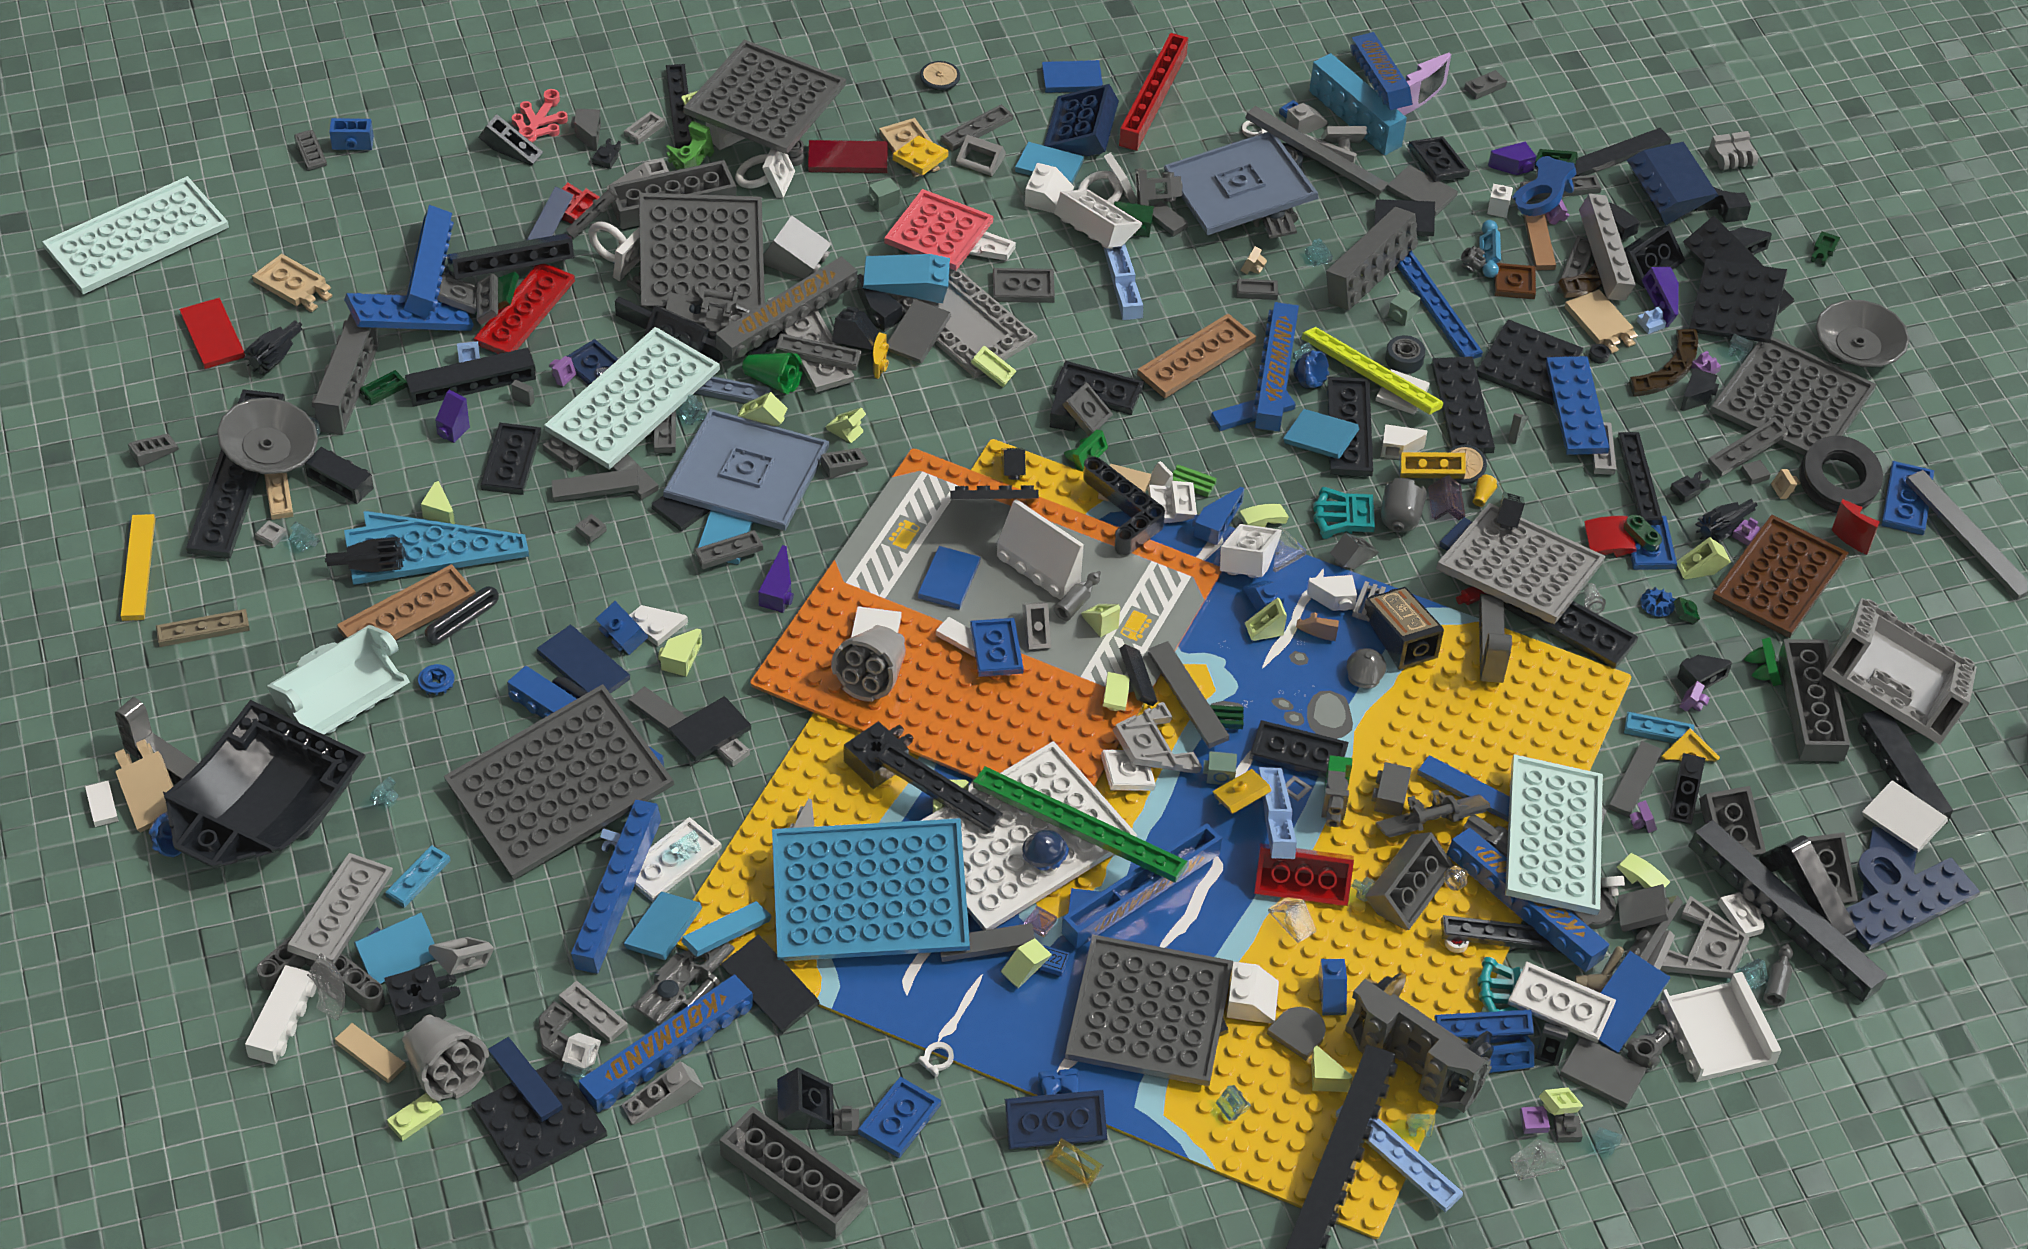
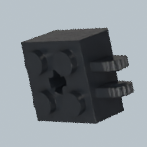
M878 721L844 744V762L870 787L875 789L895 775L875 762L877 754L888 742L909 754L907 746L912 743L914 738L911 734H906L898 739L904 732V728L901 725L888 730Z
M432 964L384 978L387 996L399 1032L412 1029L426 1015H433L434 1017L444 1019L447 1016L444 1001L456 998L461 993L459 987L453 986L457 981L455 975L447 974L436 977Z

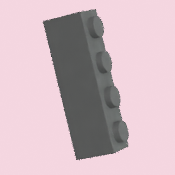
M1431 832L1411 834L1366 894L1365 898L1379 916L1405 930H1410L1452 873L1455 866Z

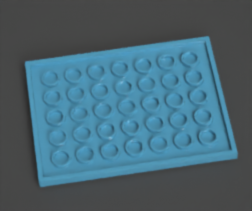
M961 818L772 829L778 960L796 961L970 950Z

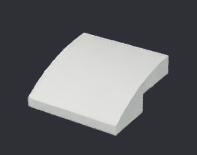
M1172 481L1171 486L1149 485L1148 495L1165 508L1164 523L1190 520L1197 515L1193 483Z

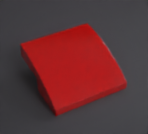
M567 182L562 189L574 194L562 220L573 223L593 204L595 199L598 200L600 197L587 188L582 192Z
M1842 499L1832 531L1847 545L1867 555L1880 521L1861 514L1863 507Z
M1606 516L1584 521L1590 549L1602 555L1614 552L1616 557L1637 552L1635 540L1624 529V523L1628 516Z

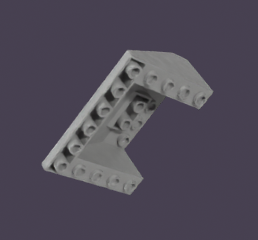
M1861 598L1824 667L1823 675L1940 745L1970 703L1977 666L1969 658H1962L1955 654L1951 647L1938 644L1931 635H1923L1918 632L1914 625L1898 620L1894 613L1890 611L1885 612L1878 608L1874 601Z

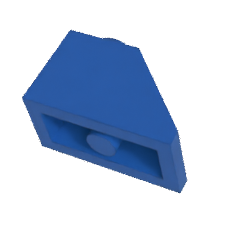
M1260 581L1244 586V591L1257 613L1277 597L1284 606L1285 597L1276 582Z
M1321 959L1318 981L1322 1015H1346L1347 973L1345 959Z

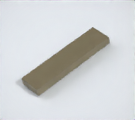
M246 609L156 625L159 647L250 631Z

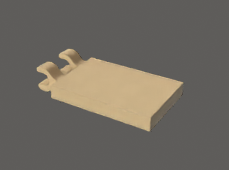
M915 118L879 128V135L884 141H887V146L893 153L918 135L932 142ZM936 165L934 168L931 169V171H938L940 170V167ZM911 170L914 177L921 176V174Z
M280 254L252 275L253 282L295 306L302 303L310 312L318 308L313 303L316 298L312 294L317 292L325 301L333 296L328 292L331 287L326 284L324 277L283 254Z
M1600 290L1565 303V309L1594 342L1607 346L1610 349V353L1619 350L1616 347L1617 344H1620L1619 338L1624 341L1627 347L1636 344L1633 338H1636L1637 334L1633 330V326Z
M145 739L136 743L143 758L132 763L129 754H126L124 749L115 753L121 769L115 772L136 828L140 833L151 828L156 817L167 811L163 791L167 792L173 787L162 755L158 751L153 753L151 745L147 744Z

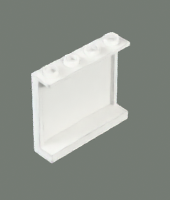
M1742 972L1733 974L1729 983L1669 996L1667 990H1663L1658 1001L1659 1011L1665 1015L1668 1028L1677 1040L1678 1050L1684 1055L1687 1061V1069L1690 1074H1693L1696 1082L1777 1063L1781 1048Z

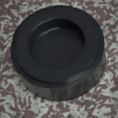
M1603 344L1591 346L1589 358L1593 362L1601 364L1609 360L1610 349Z

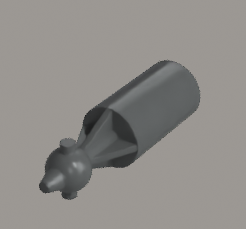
M1101 572L1090 573L1087 576V581L1077 583L1054 607V611L1059 618L1069 621L1090 598L1092 585H1097L1100 582Z
M1786 943L1785 946L1779 949L1780 959L1770 969L1763 997L1764 1001L1769 1005L1782 1006L1785 1003L1792 975L1789 959L1793 956V951L1789 943Z

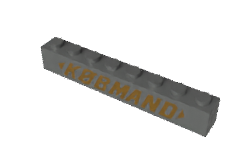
M842 256L717 332L715 347L731 362L743 357L751 349L759 347L764 341L775 337L780 331L791 327L793 323L807 317L809 313L822 308L830 300L836 299L843 292L852 289L857 283L858 270Z

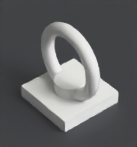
M771 148L769 154L758 155L745 161L738 168L735 178L738 185L749 189L770 183L776 198H782L785 196L795 169L788 154ZM765 162L762 167L765 176L750 181L743 178L745 172L750 167Z
M1111 152L1104 156L1110 171H1098L1090 174L1081 182L1078 190H1086L1092 182L1098 179H1108L1115 192L1106 201L1114 205V201H1118L1122 193H1124L1129 203L1134 204L1137 202L1127 176Z
M596 222L590 226L588 236L591 245L599 255L615 263L613 278L621 281L640 261L639 227L626 239L616 227L609 223ZM598 230L607 231L618 240L620 244L615 254L610 253L600 244L596 235Z

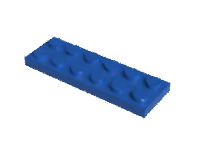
M346 293L344 298L358 327L471 331L474 326L466 311L440 301L437 302L434 312L430 311L428 318L403 310L406 295Z
M1547 357L1546 367L1566 454H1608L1610 447L1588 357Z

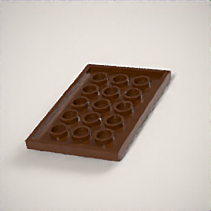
M1771 514L1715 590L1712 599L1791 638L1845 562L1849 552Z

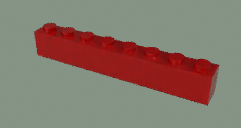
M1174 33L1169 34L1120 128L1119 146L1138 151L1187 56L1188 37Z

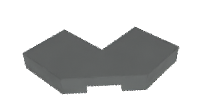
M554 1001L539 1017L542 1051L555 1060L560 1059L563 1062L562 1058L569 1037L561 1031L574 1017L572 1012Z

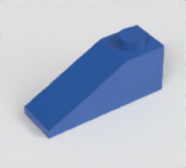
M1239 487L1204 507L1200 515H1196L1192 522V527H1194L1193 536L1218 545L1243 503L1245 488Z

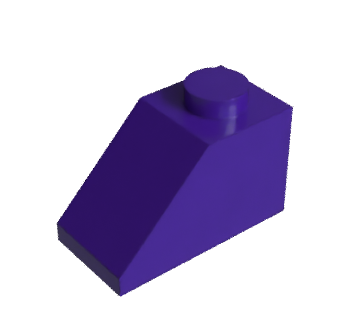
M1526 141L1491 150L1488 166L1513 175H1520L1534 170L1536 155Z
M451 390L446 393L435 419L437 434L441 438L455 443L470 428L467 399Z

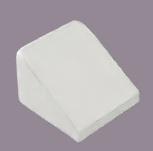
M1160 461L1151 473L1149 485L1171 486L1173 473Z

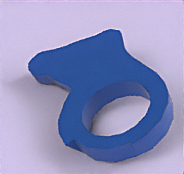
M1549 156L1540 158L1536 162L1538 178L1518 189L1512 197L1516 201L1515 203L1519 211L1527 216H1538L1558 206L1563 192L1572 193L1574 190L1572 178L1576 175L1574 163L1556 160ZM1551 193L1546 200L1540 203L1526 204L1535 195Z

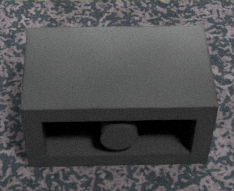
M1385 762L1383 771L1378 770L1376 784H1380L1379 788H1374L1372 801L1376 802L1374 811L1394 816L1402 815L1412 770L1411 767Z

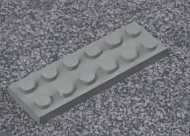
M818 309L809 313L807 317L793 323L791 327L782 330L783 334L837 345L835 342H832L833 337ZM801 359V367L815 393L854 382V374L851 369Z
M349 853L288 943L287 951L333 967L392 876L393 868Z

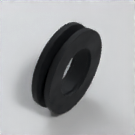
M1828 436L1819 439L1809 448L1799 467V479L1805 493L1813 502L1828 511L1837 513L1842 499L1863 507L1862 510L1869 506L1881 489L1883 470L1876 455L1863 443L1846 436ZM1828 460H1839L1847 463L1858 474L1860 486L1855 489H1842L1833 485L1823 474L1822 463Z

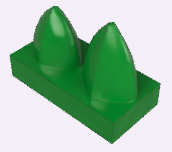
M1096 429L1089 437L1080 440V446L1077 449L1064 452L1065 457L1075 463L1077 470L1083 472L1084 461L1087 458H1099L1108 449L1103 431Z
M1771 638L1762 639L1763 646L1751 651L1746 655L1744 661L1757 664L1766 663L1758 667L1752 673V677L1759 680H1771L1773 686L1781 685L1782 682Z

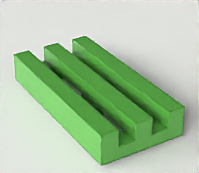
M1177 464L1176 470L1173 471L1172 481H1189L1193 483L1194 493L1209 497L1217 478Z

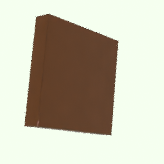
M1496 263L1499 272L1494 277L1495 296L1535 299V266Z

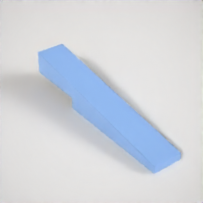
M1126 245L1113 247L1112 249L1103 247L1122 320L1143 318V303L1135 282V272Z
M1259 767V776L1269 784L1272 790L1262 797L1271 858L1295 859L1297 841L1291 820L1292 808L1282 768Z

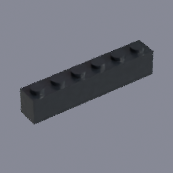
M566 233L447 254L449 274L455 280L575 258L572 238Z
M529 348L405 375L406 387L413 407L442 401L449 390L464 396L508 386L515 380L526 382L536 379L535 364Z
M1881 709L1862 714L1858 731L1865 738L1870 751L1875 754L1881 768L1886 771L1891 781H1894L1945 815L1949 821L1953 809L1894 718Z

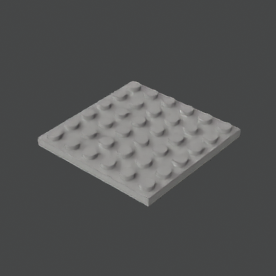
M1489 503L1438 561L1436 569L1448 576L1463 581L1467 585H1472L1484 593L1491 594L1506 603L1517 606L1525 612L1532 613L1544 621L1555 624L1603 564L1605 556L1523 518H1520L1518 528L1513 527L1512 530L1501 528L1500 523L1496 521L1499 507Z

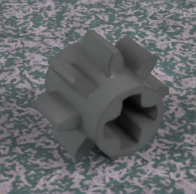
M1475 246L1466 248L1461 254V260L1464 261L1461 266L1472 272L1480 270L1486 261L1483 257L1485 252Z

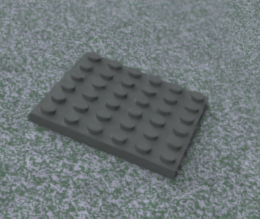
M744 39L683 109L684 114L788 154L846 86V79Z
M639 193L641 307L653 309L654 305H658L666 309L669 292L699 297L702 286H706L707 289L729 293L739 292L737 300L739 305L758 308L765 303L762 197ZM705 297L709 299V306L723 309L726 303L732 302Z
M1772 337L1771 343L1758 342L1714 402L1710 412L1750 431L1776 417L1789 431L1788 436L1777 443L1805 456L1809 448L1819 439L1828 436H1844L1875 391L1877 384Z
M1092 934L1065 1059L1210 1086L1233 960Z

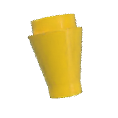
M1485 474L1478 478L1473 503L1476 506H1485L1487 500L1497 489V480L1493 476Z

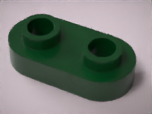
M1639 515L1628 516L1624 523L1625 531L1644 549L1648 551L1657 550L1662 543L1661 535L1643 517Z

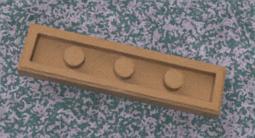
M1523 214L1535 270H1555L1556 262L1545 214L1538 216Z

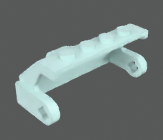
M368 625L338 644L334 642L322 645L304 655L297 663L296 669L270 683L267 687L275 704L282 707L292 720L319 733L328 734L334 732L340 724L355 719L356 715L360 712L373 708L378 701L393 696L396 690L410 682L407 675L399 672L388 657L399 650L393 636L387 631Z

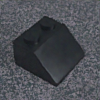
M847 307L835 318L832 342L872 350L879 331L865 312L859 311L856 307Z
M799 1067L777 1079L778 1122L794 1130L834 1128L833 1084Z

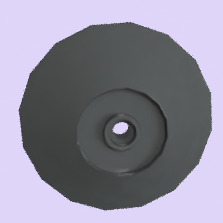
M1843 300L1829 305L1819 314L1815 326L1819 341L1830 354L1843 362L1860 367H1882L1896 362L1906 353L1910 340L1906 325L1894 312L1880 304L1866 300Z
M274 398L249 399L234 405L222 416L217 429L219 446L229 460L245 470L261 474L286 473L301 467L313 456L318 442L315 424L306 412L290 402Z

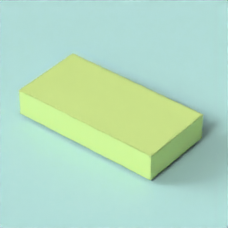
M985 346L971 360L973 365L1001 387H1004L1016 373L1014 368Z

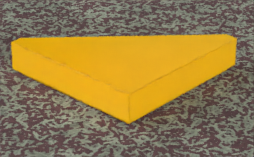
M1691 728L1660 757L1662 760L1680 761L1682 754L1686 753L1706 758L1705 761H1717L1720 759Z

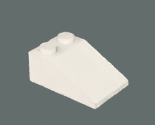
M1240 524L1221 546L1220 571H1225L1230 575L1245 574L1251 578L1262 577L1270 566L1282 530Z

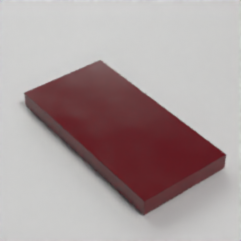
M809 140L808 172L887 173V141Z

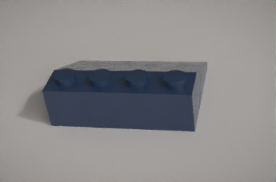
M1110 84L1058 96L1044 146L1082 156L1104 153L1119 103Z
M1684 141L1646 149L1627 159L1633 175L1665 225L1718 196V193Z

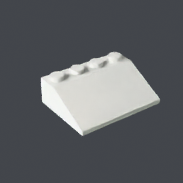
M1015 499L997 542V557L1002 562L1015 568L1018 573L1031 579L1034 584L1047 590L1053 597L1061 600L1075 584L1081 583L1084 544Z

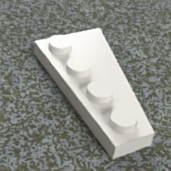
M985 232L969 254L1007 261L1015 249L1016 242Z

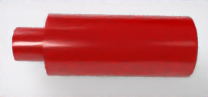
M1471 586L1462 590L1461 595L1456 597V601L1459 605L1463 603L1469 605L1479 601L1481 593H1487Z

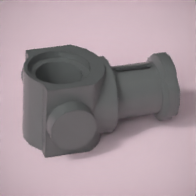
M1659 1024L1653 1034L1640 1035L1637 1039L1633 1037L1626 1044L1625 1049L1628 1050L1627 1057L1631 1061L1647 1068V1070L1649 1068L1653 1070L1661 1060L1658 1056L1662 1053V1048L1667 1043L1671 1044L1675 1037L1666 1025Z

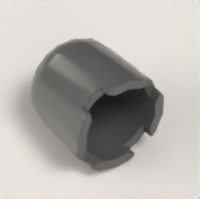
M1395 478L1393 483H1386L1380 518L1383 524L1394 532L1412 531L1420 522L1427 492L1425 487L1422 486L1420 488L1414 485V480Z

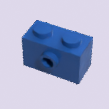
M331 118L329 133L332 150H372L374 135L371 119Z
M616 601L596 618L601 625L598 629L605 637L608 638L611 635L613 638L611 643L619 651L624 649L629 655L649 637Z

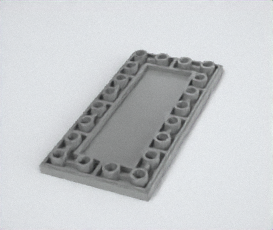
M949 269L948 289L943 304L887 293L903 306V317L915 299L949 311L951 318L935 344L974 378L984 373L971 363V360L983 346L1005 361L1037 341V335L959 269L957 271Z

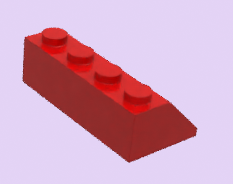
M1260 843L1254 894L1348 906L1354 856L1296 848L1295 859L1271 858L1270 845Z

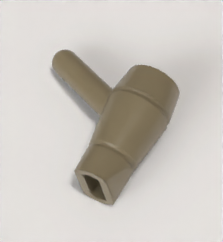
M1620 946L1614 949L1601 974L1577 975L1574 982L1601 993L1613 976L1612 973L1622 957L1624 949Z

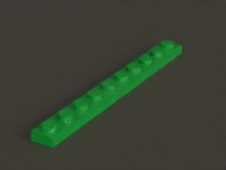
M986 766L973 781V788L1176 883L1187 868L1186 860Z

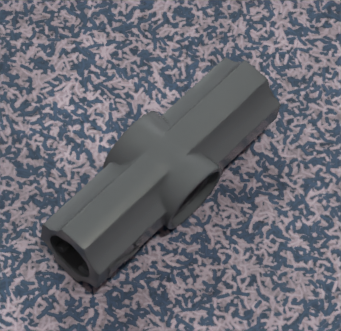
M1471 815L1463 826L1462 831L1464 832L1468 828L1473 829L1507 858L1508 830L1502 826L1495 828L1477 815Z

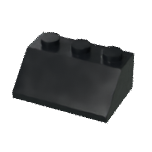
M1670 225L1653 228L1624 248L1634 282L1643 288L1645 286L1642 279L1651 267H1671L1673 270L1685 261Z

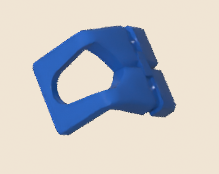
M1075 1068L1062 1069L1058 1072L1056 1070L1040 1071L1038 1073L1039 1082L1045 1095L1056 1094L1060 1090L1067 1093L1079 1092L1078 1072Z

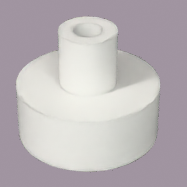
M1624 876L1601 878V888H1609L1611 896H1618V886H1625Z

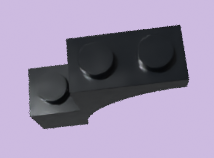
M1714 187L1718 196L1695 209L1696 212L1718 209L1719 215L1722 216L1726 223L1747 220L1751 204L1745 192H1728Z

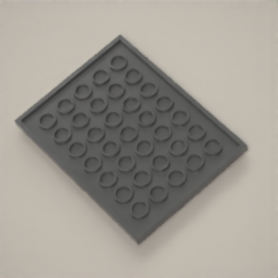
M603 684L444 776L446 783L513 880L630 812L635 799L647 802L675 785L674 780Z

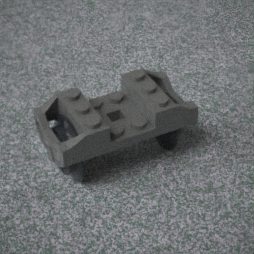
M1402 972L1393 978L1386 976L1379 983L1371 979H1364L1353 991L1352 998L1356 1000L1354 1012L1347 1022L1345 1029L1352 1036L1358 1050L1364 1054L1368 1044L1395 1053V1058L1404 1061L1413 1067L1418 1074L1422 1075L1418 1092L1426 1100L1432 1101L1438 1106L1459 1109L1464 1113L1476 1100L1484 1086L1485 1078L1492 1068L1490 1066V1058L1494 1051V1047L1490 1044L1492 1033L1485 1031L1470 1046L1399 998L1406 982V975ZM1463 1086L1467 1088L1466 1092L1461 1090L1459 1087Z

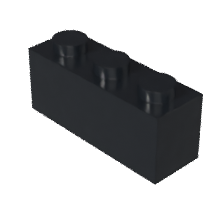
M322 446L305 462L307 477L356 504L374 489L372 474L368 470L354 465L350 460H345L335 452L329 451Z

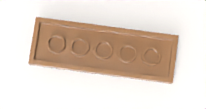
M1226 314L1137 370V375L1166 398L1255 343L1256 336L1231 315Z
M451 564L337 624V628L346 639L366 626L372 625L389 632L397 640L449 612L475 594L476 591Z

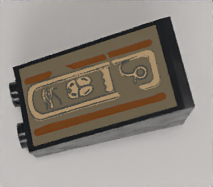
M1406 587L1392 589L1388 592L1366 598L1364 608L1367 611L1366 615L1370 618L1369 622L1398 670L1438 658L1444 629Z

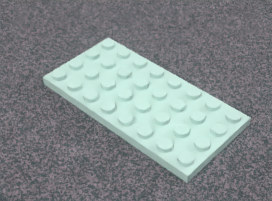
M187 176L42 242L46 251L81 293L85 294L229 228V225L223 215Z
M655 327L544 425L545 431L610 470L720 370V364Z
M1513 755L1510 780L1506 896L1598 915L1600 911L1603 774Z

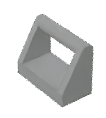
M967 135L956 159V164L993 176L1004 160L1006 152L1003 146ZM971 149L994 157L990 167L965 158Z
M463 937L430 945L428 949L429 953L452 975L485 967L494 947L487 941Z

